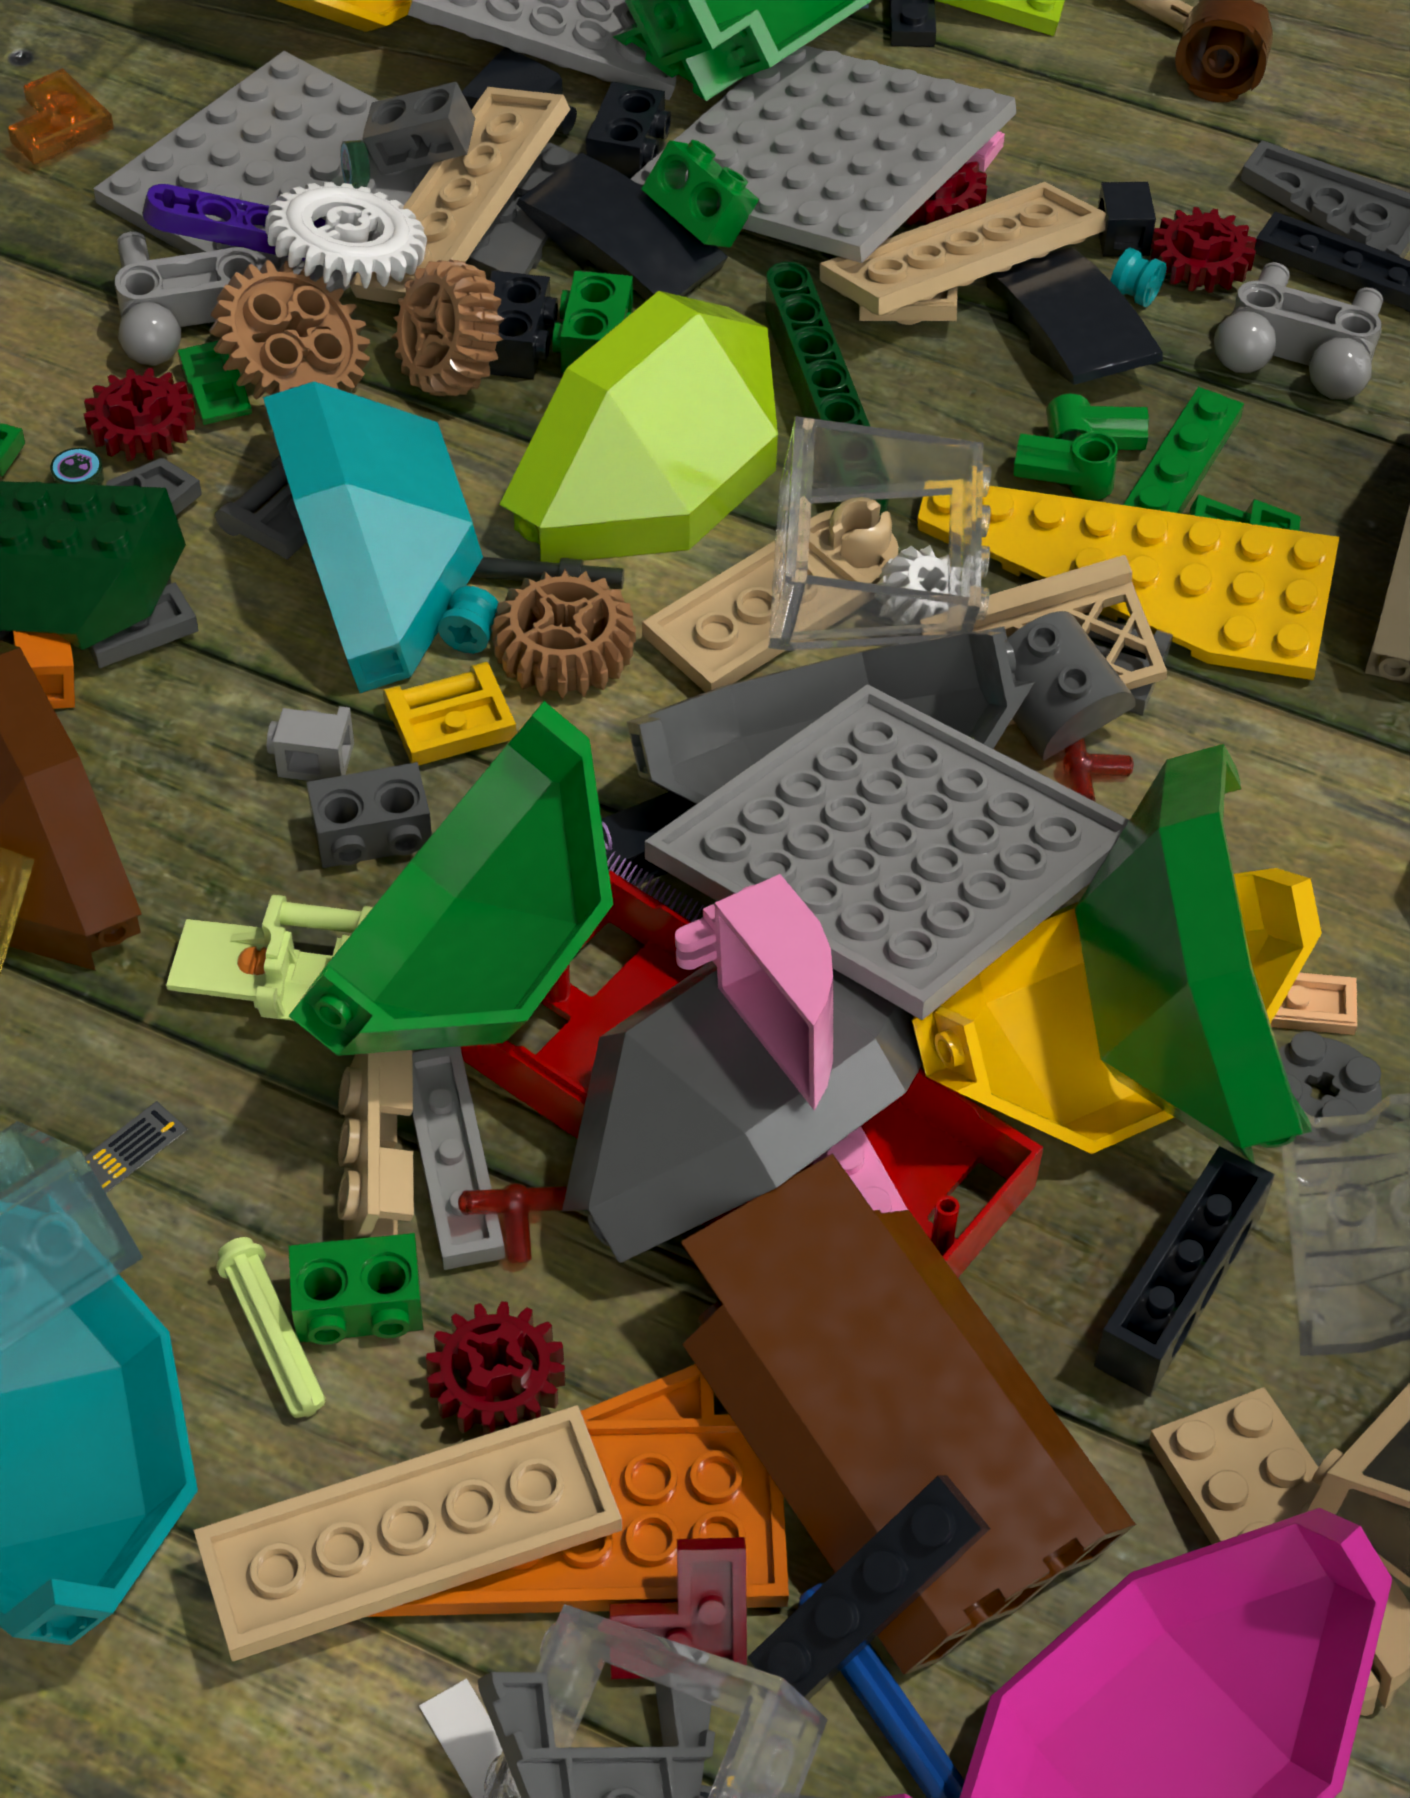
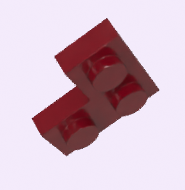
M745 1537L677 1539V1602L610 1604L611 1679L661 1678L669 1673L747 1676Z

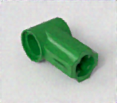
M1070 393L1054 398L1046 408L1050 438L1074 441L1081 434L1101 432L1115 440L1118 450H1146L1149 425L1148 407L1090 406L1088 400L1083 396Z
M1087 432L1079 435L1074 441L1020 433L1014 462V476L1067 484L1072 493L1079 498L1100 500L1110 495L1114 489L1118 453L1117 443L1112 437L1101 432Z

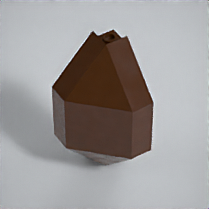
M0 640V944L96 971L91 953L104 947L118 945L127 938L141 933L137 916L142 915L75 747L21 648Z

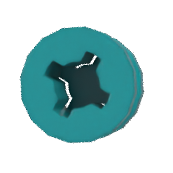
M1128 248L1119 258L1110 281L1118 288L1122 295L1128 294L1133 296L1135 303L1148 307L1160 291L1167 266L1165 262L1156 258L1151 261L1143 259L1141 252Z
M475 586L459 587L450 598L449 610L442 615L437 629L440 637L453 649L463 653L474 654L482 652L490 641L491 626L494 624L499 602L492 594Z

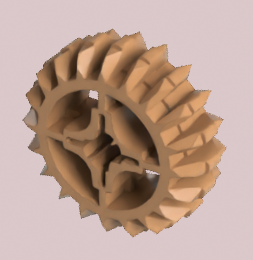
M452 259L449 261H429L426 268H416L414 280L405 282L406 295L398 298L400 305L399 315L393 317L398 322L397 332L392 336L393 339L398 341L399 345L395 352V357L403 361L401 373L409 376L410 384L419 387L423 392H430V395L444 397L446 395H466L468 390L479 388L482 377L490 376L489 362L498 360L495 348L497 342L503 340L498 335L499 325L504 321V318L497 313L501 299L493 295L495 283L486 280L485 271L479 270L473 265H468L464 261Z
M564 569L559 577H551L543 571L540 581L537 582L524 578L520 589H508L505 601L498 603L494 624L491 626L494 655L497 658L498 664H503V670L506 672L507 678H517L522 690L536 685V689L541 697L550 690L557 691L562 700L568 691L577 690L585 697L589 686L604 690L608 678L620 679L623 666L630 664V659L633 656V643L636 642V626L633 625V612L630 604L624 602L621 590H610L605 578L591 582L587 571L578 578L570 577L566 569Z

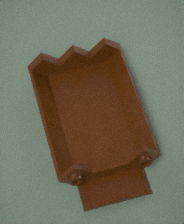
M833 1154L791 1177L777 1188L760 1195L681 1241L720 1299V1301L707 1308L699 1316L697 1322L700 1327L682 1345L835 1573L937 1475H947L991 1528L878 1635L903 1675L939 1662L982 1624L1016 1612L1059 1574L1093 1562L1136 1525L911 1212L903 1210L882 1213L880 1210H873Z

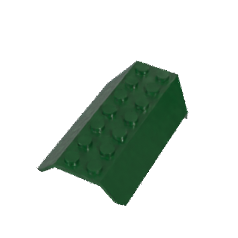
M0 481V630L56 633L76 647L84 650L150 617L186 546L167 489L135 485L110 486Z

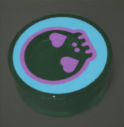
M361 140L343 141L340 158L344 182L352 184L355 189H359L361 186L367 187L370 181V164L365 144Z
M78 447L64 450L53 458L50 465L53 483L102 485L104 481V471L100 456L87 448Z

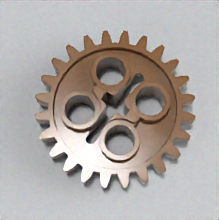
M266 260L260 271L253 264H250L243 275L236 272L228 285L225 284L216 299L218 302L210 315L216 319L210 329V334L220 337L214 351L220 354H229L230 357L223 366L224 370L238 369L242 374L236 384L243 386L251 382L255 385L253 398L256 400L265 392L272 395L313 381L351 393L365 373L362 370L370 360V357L363 353L370 344V340L359 336L366 326L365 321L351 319L350 316L357 306L355 304H341L339 299L344 292L342 288L330 292L326 289L327 283H324L323 276L315 282L310 279V275L308 277L305 276L304 268L299 275L294 274L293 269L288 265V261L284 262L278 272L270 260Z

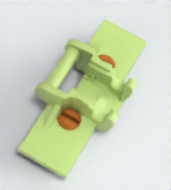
M273 894L263 919L262 928L186 919L168 976L167 990L254 1001V1007L258 1008L261 1017L294 1021L289 1017V1014L349 936L343 935L342 938H337L333 956L300 952V950L294 949L292 933L285 931L283 926L291 925L353 933L373 907L364 906L362 911L292 903L287 902L286 896Z

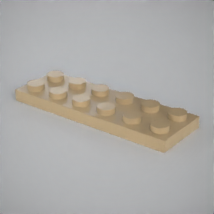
M487 87L471 110L475 117V123L467 155L435 162L403 207V209H409L415 214L416 219L424 227V234L427 237L423 262L416 268H426L429 261H449L450 259L467 261L569 112L570 108L564 95ZM357 272L349 285L356 298L399 304L398 298L406 295L405 282L414 280V274L409 275L405 273L401 282L396 281L390 275L387 285L383 287L377 281L376 273L372 272L370 284L365 289L361 283L360 274Z
M1042 182L888 238L862 263L843 257H836L820 263V281L838 291L842 296L848 297L865 307L873 314L878 316L890 315L903 306L917 301L933 299L938 293L957 286L970 285L975 279L994 272L1007 271L1012 268V265L1031 258L1044 257L1050 251L1065 245L1081 243L1087 237L1105 231L1106 213L1046 182Z
M576 1405L195 1529L194 1534L233 1662L622 1531V1517L579 1406Z

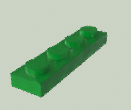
M1198 386L1123 505L1182 514L1240 421L1244 403Z

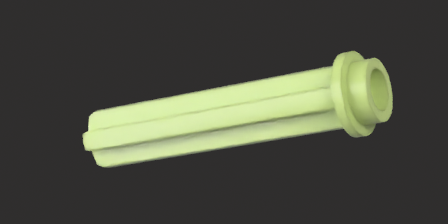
M240 1237L233 1239L223 1245L218 1251L217 1271L222 1278L229 1280L289 1414L294 1418L304 1416L309 1418L317 1414L316 1411L325 1405V1396L263 1264L266 1257L265 1251L260 1244L253 1243L251 1238Z

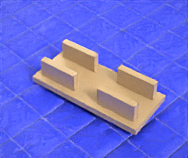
M412 1050L355 1054L351 1066L346 1067L343 1073L339 1091L340 1115H345V1120L339 1139L338 1163L340 1167H344V1174L340 1183L337 1206L338 1218L344 1220L343 1240L398 1235V1220L411 1222L414 1216L413 1151L391 1149L395 1148L397 1144V1115L410 1116L413 1111Z

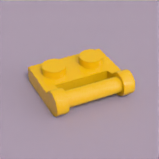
M487 661L471 665L470 672L404 690L399 685L383 689V698L388 715L395 724L410 762H418V766L511 740L517 733L515 720Z

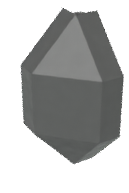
M1002 626L863 650L724 685L627 721L639 777L695 806L867 684L994 749L1035 682L1015 679V654L1011 644L1007 641L1005 627Z
M710 961L599 1037L562 1211L588 1210L590 1213L588 1216L590 1228L603 1244L611 1248L620 1264L777 1188L907 1092L923 1064L912 1023L915 1016L833 969V1064L828 1086L814 1111L718 989L717 966L713 961Z

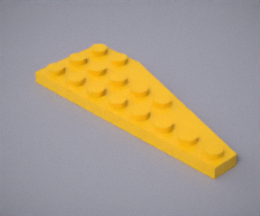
M928 476L917 518L919 531L971 555L974 551H977L1002 563V569L1020 576L1023 572L1038 580L1126 555L1132 570V583L1152 634H1155L1157 630L1173 634L1172 642L1191 650L1190 656L1207 664L1314 680L1339 537ZM1125 602L1105 607L1100 613L1114 621H1117L1119 617L1127 621L1130 618Z

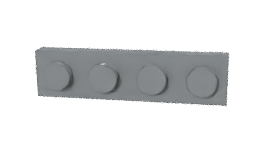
M460 1046L413 1052L412 1118L443 1268L447 1270L505 1259L503 1237Z

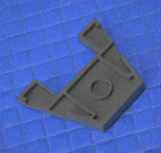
M491 1672L478 1679L480 1695L521 1798H705L700 1796L704 1761L713 1755L715 1732L709 1730L712 1703L720 1700L722 1685L720 1674L669 1673L655 1680L663 1747L558 1748L555 1745L547 1672Z

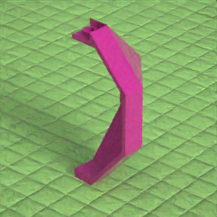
M1322 1508L1293 1516L1131 1572L990 1696L960 1798L1336 1797L1343 1788L1392 1584V1577L1360 1525Z

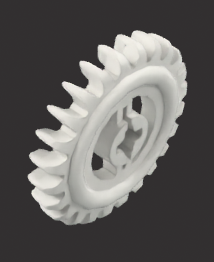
M324 182L323 186L310 183L305 185V189L300 186L294 187L289 190V193L286 192L278 196L277 200L269 206L265 221V231L268 235L269 246H276L275 252L277 257L288 256L290 268L299 265L302 258H305L304 273L308 277L314 272L317 265H322L324 283L329 281L335 270H340L343 275V285L345 288L349 285L353 272L360 274L361 283L365 289L370 284L372 272L376 273L377 281L383 287L387 285L390 275L398 282L403 280L405 273L413 275L416 267L420 266L423 262L427 237L424 234V227L421 222L416 219L412 211L403 209L404 205L397 200L388 201V195L381 192L373 194L370 193V188L361 186L359 189H355L352 184L342 183L341 186H336L333 182ZM326 216L325 225L316 228L313 222L320 217ZM377 229L381 236L373 241H368L369 232Z

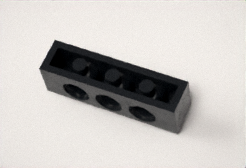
M1221 1146L1217 1148L1104 1327L1094 1367L1151 1397L1263 1214L1275 1174Z

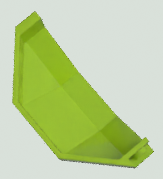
M657 291L566 368L499 504L514 513V530L518 531L528 541L540 544L541 562L560 563L561 558L584 561L690 550L776 471L778 429L768 328L727 306Z

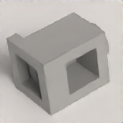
M339 706L337 715L314 710L303 711L283 708L279 721H271L267 734V752L275 755L278 777L314 781L346 775L354 746L350 708Z

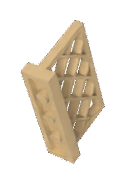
M1126 555L920 615L922 640L1002 626L1005 627L1006 636H1010L1024 625L1043 615L1057 611H1066L1075 617L1087 635L1091 630L1116 641L1106 660L1129 690L1167 679V669L1133 586L1132 570ZM1122 602L1126 603L1130 618L1123 630L1097 620L1103 608ZM1134 628L1139 637L1131 634ZM1124 645L1145 653L1150 666L1131 672L1114 663ZM1013 719L1010 721L1008 726L1016 724L1013 721Z

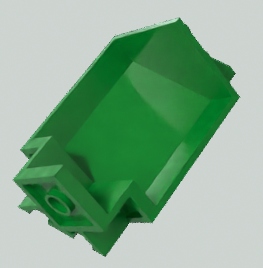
M625 0L635 23L614 35L613 38L625 46L632 42L646 52L645 60L671 78L679 74L693 84V93L707 101L739 79L771 68L872 0Z

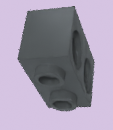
M456 81L372 102L362 140L382 175L467 155L475 117Z
M418 762L306 782L311 818L322 868L354 865L360 861L393 855H409L419 851L432 835L430 811Z

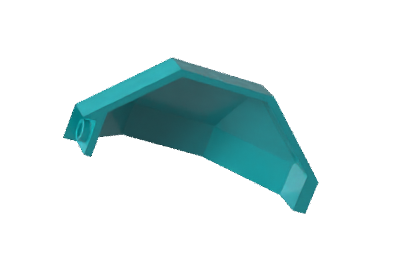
M316 381L263 397L293 500L359 693L411 677L438 633L439 621L442 615L449 610L448 605L453 592L459 587L467 585L483 559L473 522L438 422Z
M46 1192L29 1208L15 1202L0 1200V1627L15 1638L72 1645L113 1614L196 1495L198 1488L170 1332Z

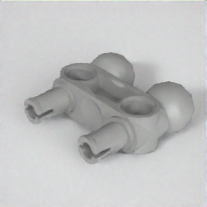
M127 232L119 236L117 245L121 269L115 275L114 284L121 315L118 340L123 350L130 359L143 365L156 366L168 361L178 351L181 340L180 327L215 322L216 319L210 315L218 302L216 299L225 284L228 285L236 272L243 275L250 264H253L260 271L262 261L259 255L244 247L217 243L218 250L150 260L146 240L142 233Z
M1275 262L1264 266L1258 281H1249L1241 285L1238 289L1232 314L1219 324L1214 336L1215 355L1223 366L1235 373H1252L1263 368L1271 360L1272 356L1309 365L1311 383L1319 393L1330 399L1347 400L1358 395L1367 386L1371 379V363L1381 336V320L1378 314L1382 307L1383 297L1379 291L1373 288H1362L1357 291L1351 305L1288 288L1286 285L1289 279V270L1284 265Z

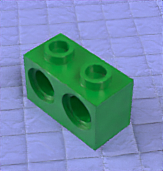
M669 140L641 190L703 244L730 248L760 199L746 188L748 181L741 174L728 167L722 168L713 160L716 154L705 144L696 140H691L689 144ZM687 170H688V178H687V181L685 182V176H686V172H687ZM720 197V206L717 211V201Z
M574 271L571 290H562L560 319L564 321L563 323H555L552 348L553 352L561 353V373L564 374L568 366L633 313V276Z
M415 1233L288 1245L291 1310L295 1332L300 1343L313 1342L320 1345H330L338 1343L344 1338L370 1335L380 1338H397L410 1331L424 1330ZM388 1286L400 1288L391 1294L377 1293L381 1288ZM322 1293L337 1294L333 1298L324 1301L313 1299Z

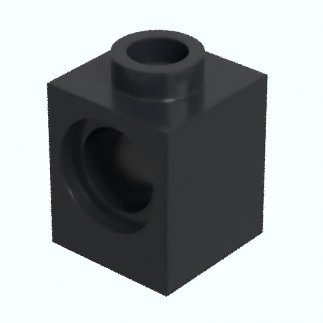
M1101 182L1097 209L1106 213L1105 231L1098 233L1103 257L1121 256L1128 248L1141 252L1142 256H1150L1156 216L1149 183Z

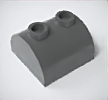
M1057 611L1043 615L1024 625L1007 638V641L1013 648L1016 659L1015 679L1035 682L1012 719L1043 761L1135 707L1136 700L1134 695L1071 613Z

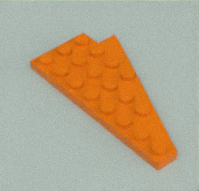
M696 1364L581 1410L622 1517V1531L367 1617L610 1611V1604L677 1602V1539L745 1537L747 1608L788 1607L789 1589L784 1496L729 1414L714 1415V1392Z

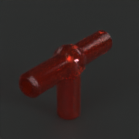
M1084 738L1064 749L1063 769L1069 776L1071 790L1094 802L1095 794L1091 775L1129 777L1133 772L1134 762L1130 755L1088 753Z
M512 1183L503 1189L465 1190L459 1196L458 1207L463 1215L504 1214L508 1261L510 1263L530 1262L532 1251L529 1212L562 1211L567 1187L527 1188L522 1184Z

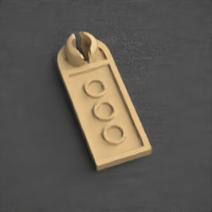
M859 497L843 501L835 510L825 511L810 518L642 621V636L704 692L735 683L875 594L874 591L877 588V583L881 580L879 577L882 573L881 569L889 559H894L898 555V543L892 534L890 512L886 511L880 515L881 505L869 498Z
M1265 1387L1151 1430L1149 1443L1151 1449L1211 1544L1308 1512L1320 1487L1312 1481V1477L1318 1469L1317 1464ZM1342 1503L1336 1515L1356 1524ZM1393 1577L1371 1667L1378 1675L1380 1683L1373 1672L1370 1671L1360 1713L1363 1716L1373 1714L1377 1697L1384 1708L1389 1707L1398 1688L1410 1677V1602Z

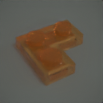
M63 68L23 86L26 101L38 113L7 127L10 142L34 165L50 160L56 155L82 143L89 142L95 137L114 129L112 114Z

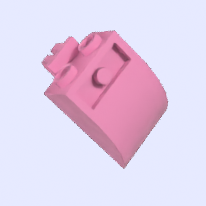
M779 874L756 885L747 886L738 893L703 908V918L677 929L675 932L676 962L680 968L691 970L713 961L717 966L718 989L815 1111L828 1086L833 1064V968L831 947L818 918L782 875Z

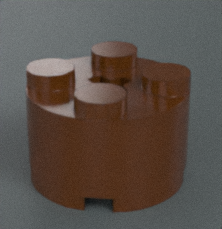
M1199 0V3L1193 7L1185 20L1175 55L1177 72L1189 84L1188 89L1208 101L1230 102L1238 99L1239 95L1251 89L1252 91L1259 85L1266 70L1273 40V30L1267 8L1253 0Z

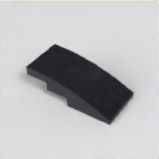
M580 153L520 197L516 203L582 270L593 264L601 273L633 276V289L645 301L657 291L683 297L687 296L720 270L728 258L717 246L703 244L642 191V186L617 170L584 153Z
M1072 247L1050 252L1041 258L1028 259L1012 265L1011 269L1004 272H994L986 275L987 288L1007 301L1008 320L1029 334L1031 354L1073 385L1163 361V351L1126 298L1092 262Z

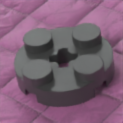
M1303 1031L1296 1034L1290 1043L1278 1048L1291 1091L1310 1120L1312 1129L1310 1133L1297 1135L1293 1142L1317 1149L1330 1148L1332 1142L1344 1141L1350 1138L1349 1144L1355 1142L1370 1130L1382 1100L1379 1082L1381 1069L1376 1061L1363 1056L1359 1051L1345 1043L1324 1038L1311 1031ZM1309 1085H1323L1329 1088L1335 1097L1325 1095L1322 1100L1315 1099L1311 1096L1312 1087Z

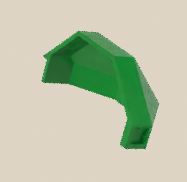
M543 701L323 968L289 1014V1017L337 1056L504 1043L528 1021L613 906L590 738Z
M1220 744L1165 761L1077 904L1075 913L1102 1062L1117 1081L1219 1146L1255 1164L1252 1146L1260 1145L1266 1148L1281 1147L1292 1143L1297 1135L1312 1132L1310 1120L1291 1091L1252 968L1223 824L1225 794L1241 790L1242 788L1238 769L1225 745Z

